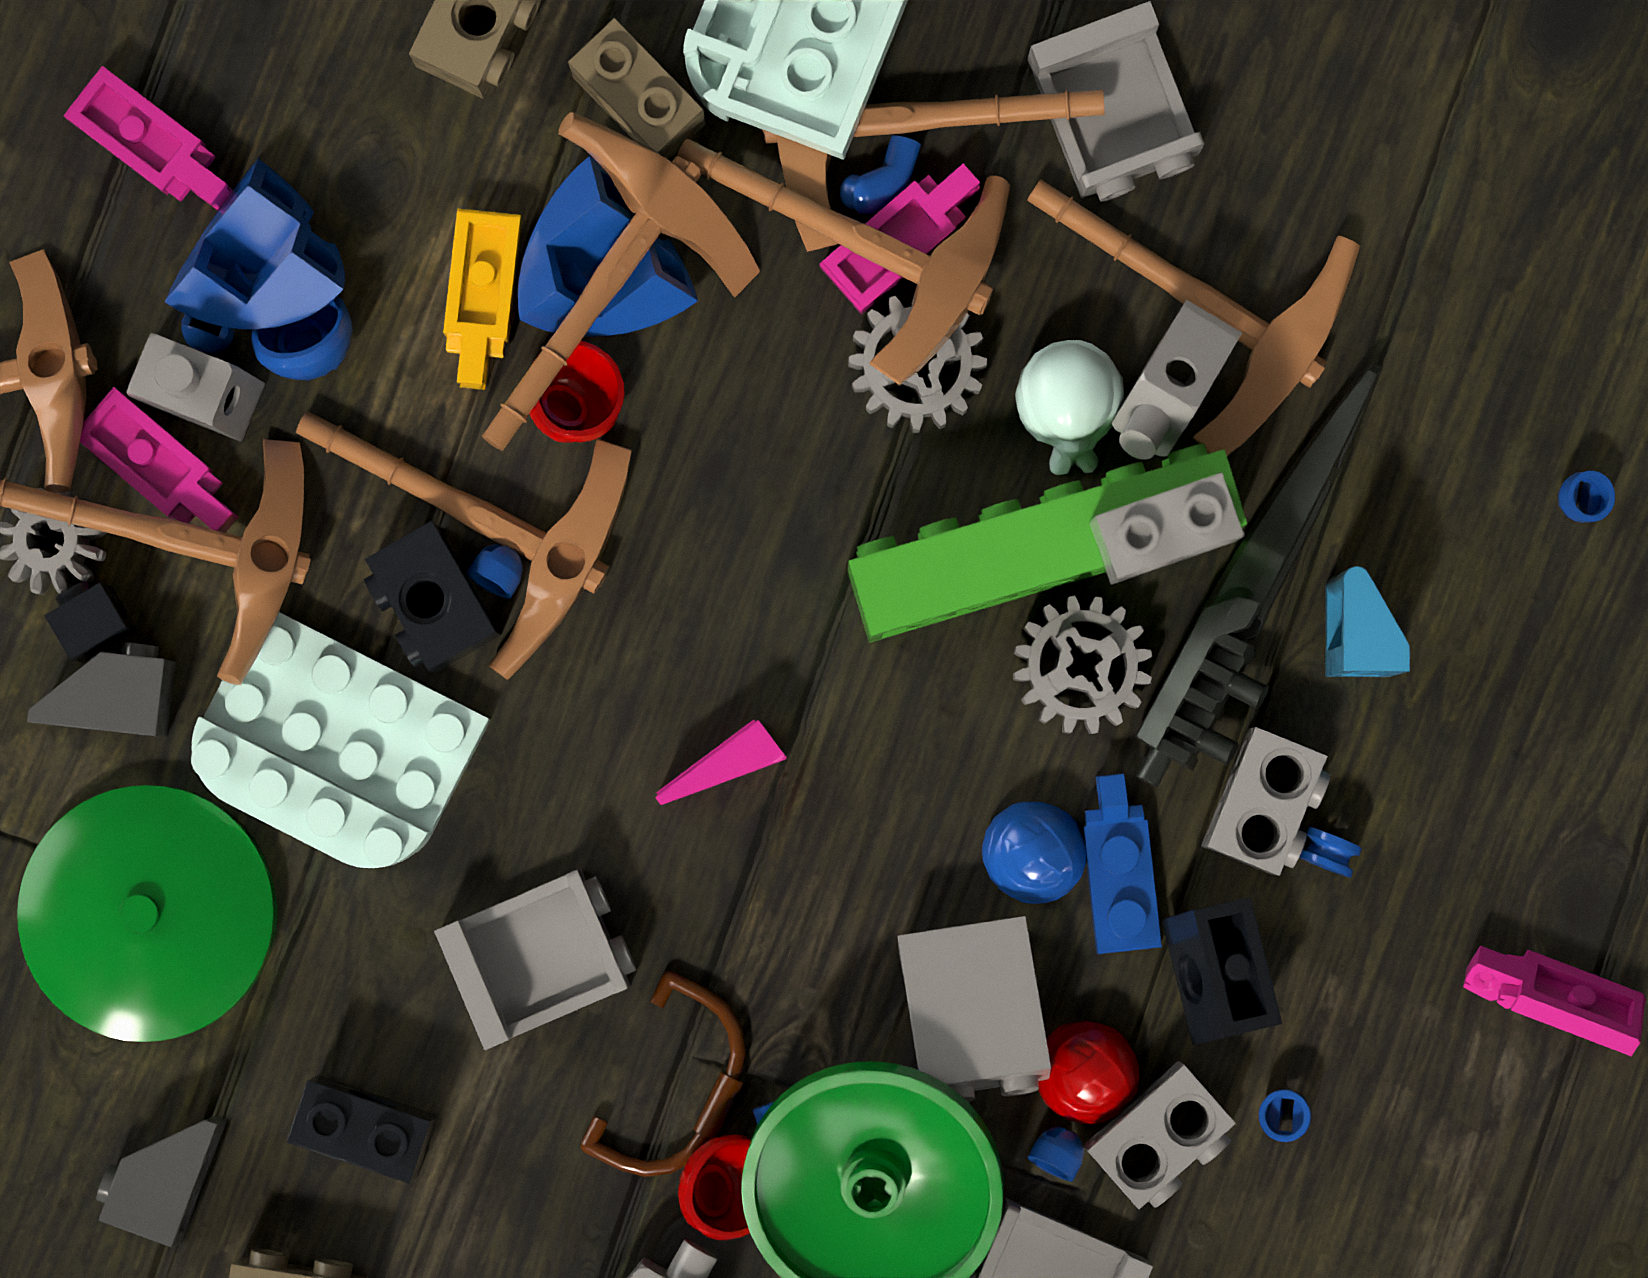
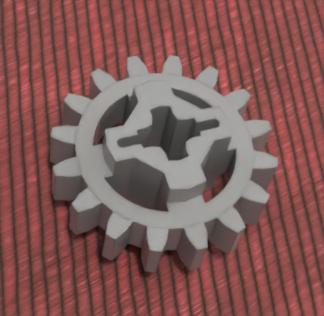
M893 296L889 298L890 314L885 318L873 309L867 313V319L873 328L871 333L855 331L853 335V341L865 350L863 354L849 356L848 367L863 370L864 372L863 376L852 383L854 393L868 390L872 393L873 396L866 405V411L869 414L878 411L881 407L889 410L888 427L894 428L901 416L910 418L912 432L919 433L923 418L931 416L935 425L941 429L946 426L945 410L950 407L953 411L963 416L967 412L968 406L961 396L962 393L979 394L982 388V384L970 376L971 372L983 370L987 366V358L972 355L971 350L982 342V334L977 332L965 335L962 329L969 318L967 313L955 332L933 356V360L928 363L926 381L928 388L923 378L919 377L917 373L901 385H898L869 364L875 357V352L883 337L889 331H892L894 338L905 324L913 308L914 297L912 307L903 308L898 298ZM960 360L959 376L953 387L943 395L942 386L939 381L941 372L944 367ZM899 386L916 394L919 404L901 401L885 389L889 390Z
M1070 596L1066 599V613L1059 615L1057 610L1050 604L1045 606L1042 612L1047 624L1042 628L1038 624L1028 622L1023 628L1028 636L1033 639L1031 646L1019 645L1014 648L1013 654L1027 660V668L1013 673V679L1021 682L1029 681L1032 687L1021 699L1024 705L1040 700L1044 708L1041 711L1039 721L1044 724L1052 719L1055 714L1063 717L1062 731L1068 734L1076 726L1077 720H1084L1089 734L1098 733L1099 717L1103 715L1114 726L1119 725L1123 722L1121 712L1118 709L1122 703L1135 709L1142 703L1138 696L1132 692L1133 686L1151 683V676L1138 671V663L1152 657V652L1147 649H1135L1133 643L1144 630L1141 625L1131 627L1128 630H1125L1120 625L1126 612L1122 607L1112 612L1110 616L1102 614L1103 603L1100 597L1093 598L1088 610H1081L1076 597ZM1072 624H1093L1103 628L1110 635L1101 641L1081 637ZM1050 637L1052 644L1057 650L1054 669L1041 677L1040 656L1046 641ZM1076 648L1082 656L1088 655L1091 652L1096 656L1098 663L1091 668L1092 675L1095 678L1093 682H1088L1083 675L1072 679L1068 674L1066 668L1073 662V657L1070 653L1072 649ZM1123 653L1124 675L1118 690L1114 693L1113 687L1108 681L1112 660ZM1065 689L1083 693L1089 703H1092L1093 707H1071L1060 702L1054 696Z

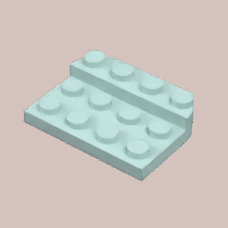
M705 0L693 30H687L684 41L683 53L693 91L701 103L722 120L728 122L731 117L844 160L908 0Z
M279 612L258 657L242 684L234 685L222 680L204 717H198L192 736L191 763L205 786L219 799L348 865L361 868L387 867L406 860L414 853L419 852L428 842L491 719Z

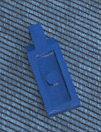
M1124 774L1100 775L1096 777L1099 809L1084 811L1086 826L1082 827L1087 852L1086 867L1096 953L1104 954L1162 947L1148 821L1144 820L1143 805L1128 806Z

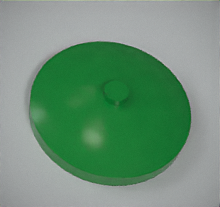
M153 785L129 786L99 794L82 802L59 819L45 834L32 854L22 878L17 909L18 932L26 963L34 979L50 1001L65 1015L93 1032L111 1038L137 1042L162 1041L196 1032L214 1023L238 1005L250 992L260 977L273 946L277 923V898L270 868L262 850L248 830L231 813L213 801L186 790Z
M878 1061L853 1062L829 1067L809 1075L786 1090L770 1106L755 1129L747 1151L741 1184L742 1204L750 1234L764 1259L781 1278H969L983 1262L993 1244L1001 1219L1004 1194L1003 1171L996 1144L988 1127L970 1103L947 1084L927 1073L895 1063Z

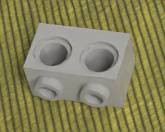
M1222 473L1095 516L1090 522L1111 584L1231 544L1244 536Z
M1249 728L1201 847L1270 875L1280 876L1284 865L1293 868L1299 859L1307 837L1306 832L1299 830L1307 806L1317 809L1329 784L1331 774L1322 770L1327 756L1260 728ZM1276 756H1284L1290 759L1297 770L1295 785L1285 793L1272 789L1266 780L1267 765ZM1254 815L1265 817L1271 823L1274 831L1270 846L1258 853L1247 848L1242 839L1243 825Z
M1177 1061L1137 1096L1121 1113L1084 1143L1083 1146L1138 1209H1141L1148 1201L1156 1208L1169 1199L1182 1186L1183 1181L1178 1175L1193 1161L1198 1159L1202 1165H1205L1227 1147L1231 1142V1138L1226 1132L1236 1123L1188 1068ZM1184 1101L1198 1102L1203 1110L1202 1125L1196 1132L1190 1135L1176 1134L1170 1123L1173 1109ZM1135 1144H1147L1153 1148L1156 1156L1155 1165L1151 1172L1139 1178L1126 1175L1122 1168V1158L1126 1150Z

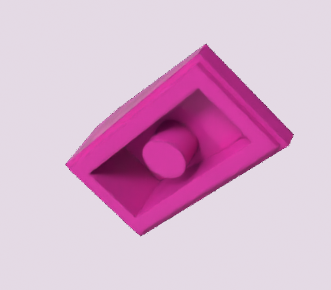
M752 720L656 792L658 796L655 798L660 805H664L784 761L787 757L759 720Z

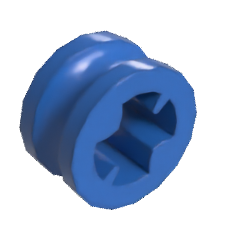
M1308 827L1306 833L1310 839V844L1306 849H1302L1299 858L1323 869L1351 878L1353 870L1349 865L1350 860L1353 856H1360L1363 848L1327 832Z

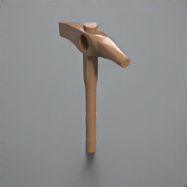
M1066 89L1064 93L998 97L996 95L995 98L959 101L866 104L853 137L903 134L941 127L997 123L999 126L1000 123L1061 118H1067L1069 121L1070 118L1100 116L1105 115L1103 90L1068 92ZM763 130L766 144L778 143L786 187L831 209L828 199V167L832 155ZM795 221L807 252L838 244L827 236Z
M570 112L563 119L559 127V135L585 149L610 175L627 207L635 215L601 261L579 299L546 346H541V353L505 404H500V411L482 435V438L489 444L503 451L522 423H527L526 418L563 365H568L566 361L600 313L624 286L660 233L679 239L700 254L716 271L734 297L760 273L749 248L734 226L710 196L696 183L701 176L699 172L701 169L693 162L686 161L678 156L670 162L642 144L574 112Z
M688 138L683 142L677 156L686 161L693 162L701 169L699 172L707 176V180L713 179L769 207V211L775 210L827 236L855 254L917 284L913 308L905 324L895 337L869 362L871 366L898 385H901L917 373L940 350L964 320L969 310L978 315H983L993 291V287L984 283L998 243L1010 190V184L1004 178L999 176L987 177L980 201L967 222L938 245L932 255L929 256L867 224L837 213L785 187L784 183L778 184L722 156V152L716 153Z
M1042 179L1037 183L1027 201L1055 218L1056 223H1063L1112 255L1114 261L1118 259L1167 291L1182 304L1188 300L1242 332L1238 342L1252 350L1249 355L1243 382L1225 409L1192 437L1199 444L1205 443L1209 454L1225 449L1226 455H1230L1269 418L1299 381L1310 388L1318 380L1325 369L1324 366L1327 361L1317 354L1324 344L1340 309L1360 249L1359 244L1348 238L1337 236L1324 268L1305 296L1269 324L1212 286L1180 270L1131 238V234L1129 236L1078 204L1073 200V196L1069 198Z
M42 249L9 262L18 281L23 300V326L16 349L17 358L0 362V394L24 389L38 417L46 455L44 489L53 493H65L71 490L87 398L85 376L94 374L98 368L97 359L93 355L90 345L88 343L80 344L71 309L60 279L45 250Z
M307 411L301 418L296 433L326 449L327 453L331 451L388 481V485H396L441 509L472 530L502 546H508L516 550L518 554L532 561L525 604L507 641L488 664L490 668L506 680H509L559 626L576 604L584 589L595 594L606 580L609 565L600 560L616 520L627 483L631 449L596 439L591 468L583 490L569 512L546 533L497 506L456 489L404 462L403 457L399 459L343 429L342 425L336 426L310 411Z
M263 439L265 470L263 495L258 511L244 530L242 537L173 519L132 513L80 500L77 495L73 498L9 482L7 478H4V480L0 479V506L66 522L68 526L74 524L130 538L166 551L234 567L233 583L237 617L230 648L217 675L220 679L230 684L241 685L275 623L290 582L303 584L311 560L309 559L310 554L298 551L304 502V466L300 442Z

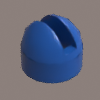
M184 315L181 323L182 335L186 343L193 349L213 355L224 351L231 344L235 328L222 327L218 337L205 330L191 327L195 318Z
M1596 471L1578 472L1569 476L1561 484L1558 491V505L1564 515L1581 523L1602 520L1611 512L1615 502V491L1612 483L1605 475ZM1579 482H1584L1581 488L1579 506L1577 508L1576 502L1579 489Z
M494 544L481 550L469 567L467 575L473 582L490 593L503 598H511L521 581L523 564L516 550L508 546Z
M1290 1089L1275 1091L1268 1095L1260 1106V1125L1263 1131L1276 1141H1294L1303 1136L1311 1125V1106L1307 1099L1297 1091ZM1283 1099H1294L1292 1131L1281 1130Z
M1052 1127L1044 1131L1037 1138L1027 1158L1047 1173L1073 1182L1082 1165L1085 1151L1077 1133L1061 1127Z

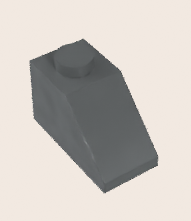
M121 642L119 654L100 652L28 710L27 722L167 738L176 662L159 659V646Z
M214 1115L122 1158L119 1166L110 1164L101 1180L96 1196L97 1201L105 1203L98 1221L169 1247H173L181 1242L228 1119Z

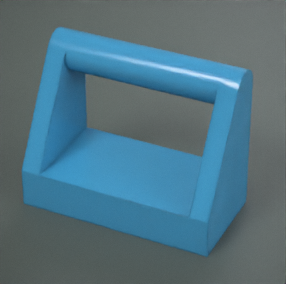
M1356 566L1330 578L1325 587V677H1391L1409 672L1410 645L1368 572L1364 568Z

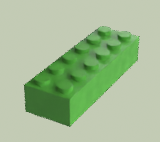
M1205 443L1194 445L1168 454V459L1161 461L1163 468L1146 472L1143 462L1130 464L1105 473L1106 477L1100 480L1102 486L1084 491L1081 480L1044 491V496L1040 497L1041 504L1021 509L1019 499H1014L982 509V514L978 516L980 520L978 523L959 528L957 518L955 517L919 528L920 533L917 534L919 540L897 546L895 537L890 536L858 546V551L856 552L858 558L848 561L847 571L869 643L1106 573L1090 526V522L1095 516L1219 473L1223 474L1240 526L1243 528L1247 525V521L1225 449L1208 454Z

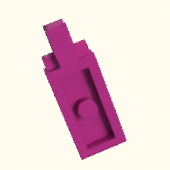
M103 66L63 115L68 121L166 195L170 193L180 202L191 190L216 210H219L233 191L224 181L207 169L216 157L205 148L206 145L199 138Z
M964 163L939 185L928 175L919 183L916 181L912 182L865 224L930 256L935 248L954 234L957 228L966 220L967 217L960 211L959 207L980 189V182ZM842 245L819 264L823 272L861 315L903 279V277L855 254Z
M115 387L112 388L83 422L80 443L167 517L190 523L197 516L212 530L224 533L239 519L233 511L214 496L223 484L212 474L214 471Z
M1480 946L1467 966L1463 988L1489 1001L1497 1000V1003L1506 1009L1511 1008V1011L1629 1056L1633 1055L1641 1043L1646 997L1641 992L1528 949L1524 956L1504 955Z

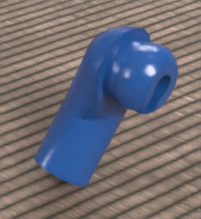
M892 135L882 167L861 176L852 174L842 182L840 186L842 203L847 208L856 209L861 214H874L882 210L909 186L921 144L906 137Z

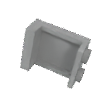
M1151 1L1031 45L1027 60L1041 94L1064 93L1066 89L1068 92L1103 90L1105 115L1070 118L1069 121L1067 118L1051 119L1081 199L1096 193L1100 201L1116 198L1136 187L1133 179L1154 171L1157 172L1159 179H1165L1182 173L1195 165L1192 157L1199 155L1205 144L1201 133H1195L1156 35L1159 22Z
M577 869L565 876L434 931L484 1050L612 994L626 990L631 986L627 974L636 971V967L622 935L613 939L610 938L601 915L611 912V909L597 876L586 880L582 870Z
M1026 917L899 935L898 949L902 974L904 976L918 1070L944 1082L968 1102L975 1099L974 1091L1000 1087L1002 1096L1021 1095L1039 1090L1038 1081L1050 1078L1051 1065Z
M1006 1198L1002 1206L1001 1219L993 1244L983 1262L969 1278H1148L1153 1266L1148 1259Z

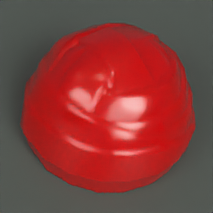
M580 341L566 361L568 365H563L529 413L540 431L554 441L561 443L587 442L603 436L615 424L624 400V382L614 360L599 347Z
M1082 1020L1066 1023L1058 1027L1046 1039L1051 1072L1049 1079L1038 1081V1091L1045 1104L1057 1115L1080 1124H1096L1114 1118L1129 1105L1138 1089L1140 1079L1139 1065L1131 1045L1121 1033L1101 1023Z
M725 1135L707 1141L688 1158L679 1178L678 1194L681 1211L687 1223L709 1238L731 1240L750 1233L744 1215L741 1184L744 1163L751 1139L743 1135Z

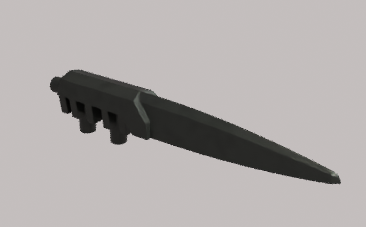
M1371 366L1365 370L1324 421L1284 476L1226 567L1135 736L1150 747L1135 775L1139 779L1158 788L1171 761L1193 771L1199 761L1196 758L1199 752L1225 765H1228L1235 756L1239 743L1213 730L1212 727L1216 720L1221 721L1226 712L1223 706L1229 695L1256 709L1261 706L1269 688L1267 685L1242 673L1245 665H1251L1256 655L1253 651L1254 646L1247 641L1256 639L1269 617L1268 613L1318 518L1363 419L1380 377L1382 366Z

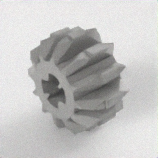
M68 491V492H65V493H57V494H61V495L73 497V492H72V491ZM11 509L12 513L20 519L16 526L7 522H0V533L13 537V543L0 547V559L4 561L18 559L10 569L8 576L17 583L31 576L30 590L32 593L44 595L52 581L57 593L61 594L72 587L70 573L82 582H91L94 579V575L83 563L87 557L96 561H104L107 555L106 551L90 546V540L101 538L106 532L74 524L68 526L66 522ZM49 528L64 534L63 546L55 544V547L59 550L56 555L40 549L41 537L49 539V536L44 533Z

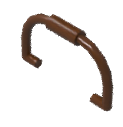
M670 970L662 975L649 1002L664 1008L674 989L705 1005L719 1017L728 1033L730 1057L726 1072H720L693 1128L696 1132L684 1149L666 1159L644 1161L626 1156L600 1143L599 1140L608 1122L598 1116H593L580 1143L581 1150L620 1171L643 1177L676 1172L686 1165L688 1158L695 1150L710 1139L717 1138L743 1085L740 1077L746 1058L743 1028L730 1005L708 988Z

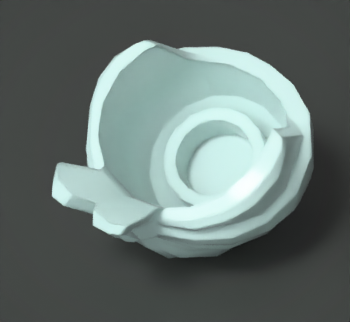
M1082 340L1055 342L1036 352L1022 369L1015 391L1019 417L1025 429L1038 441L1054 446L1049 461L1052 473L1056 475L1067 474L1073 464L1081 468L1084 473L1093 472L1099 461L1093 448L1113 426L1112 421L1124 401L1123 377L1113 361L1105 352L1093 344Z

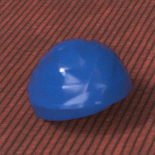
M336 296L319 311L296 322L272 328L253 329L252 344L254 353L264 367L279 376L308 381L325 376L331 370H336L342 364L351 345L353 323L344 301L339 296Z
M1022 801L1012 804L996 815L986 830L982 845V856L989 878L999 890L1018 901L1039 904L1061 898L1074 888L1082 877L1086 865V845L1080 828L1067 812L1056 806L1041 801Z

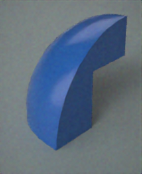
M591 156L587 157L575 168L546 205L531 234L521 265L518 284L520 320L548 332H556L579 299L601 261L635 215L627 207L610 175ZM657 237L624 286L600 313L584 337L610 336L640 330L665 321L698 301L690 276L669 239L661 240Z
M257 159L201 235L173 282L165 303L195 319L222 327L236 329L278 327L306 318L330 303L344 289L345 271L335 243L326 242L311 231V226L308 222L313 216L312 208L280 175L260 159Z

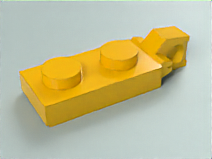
M460 208L457 210L443 333L447 337L446 351L448 353L460 354L457 383H460L461 388L486 390L489 357L504 358L505 343L509 344L523 220L521 215Z

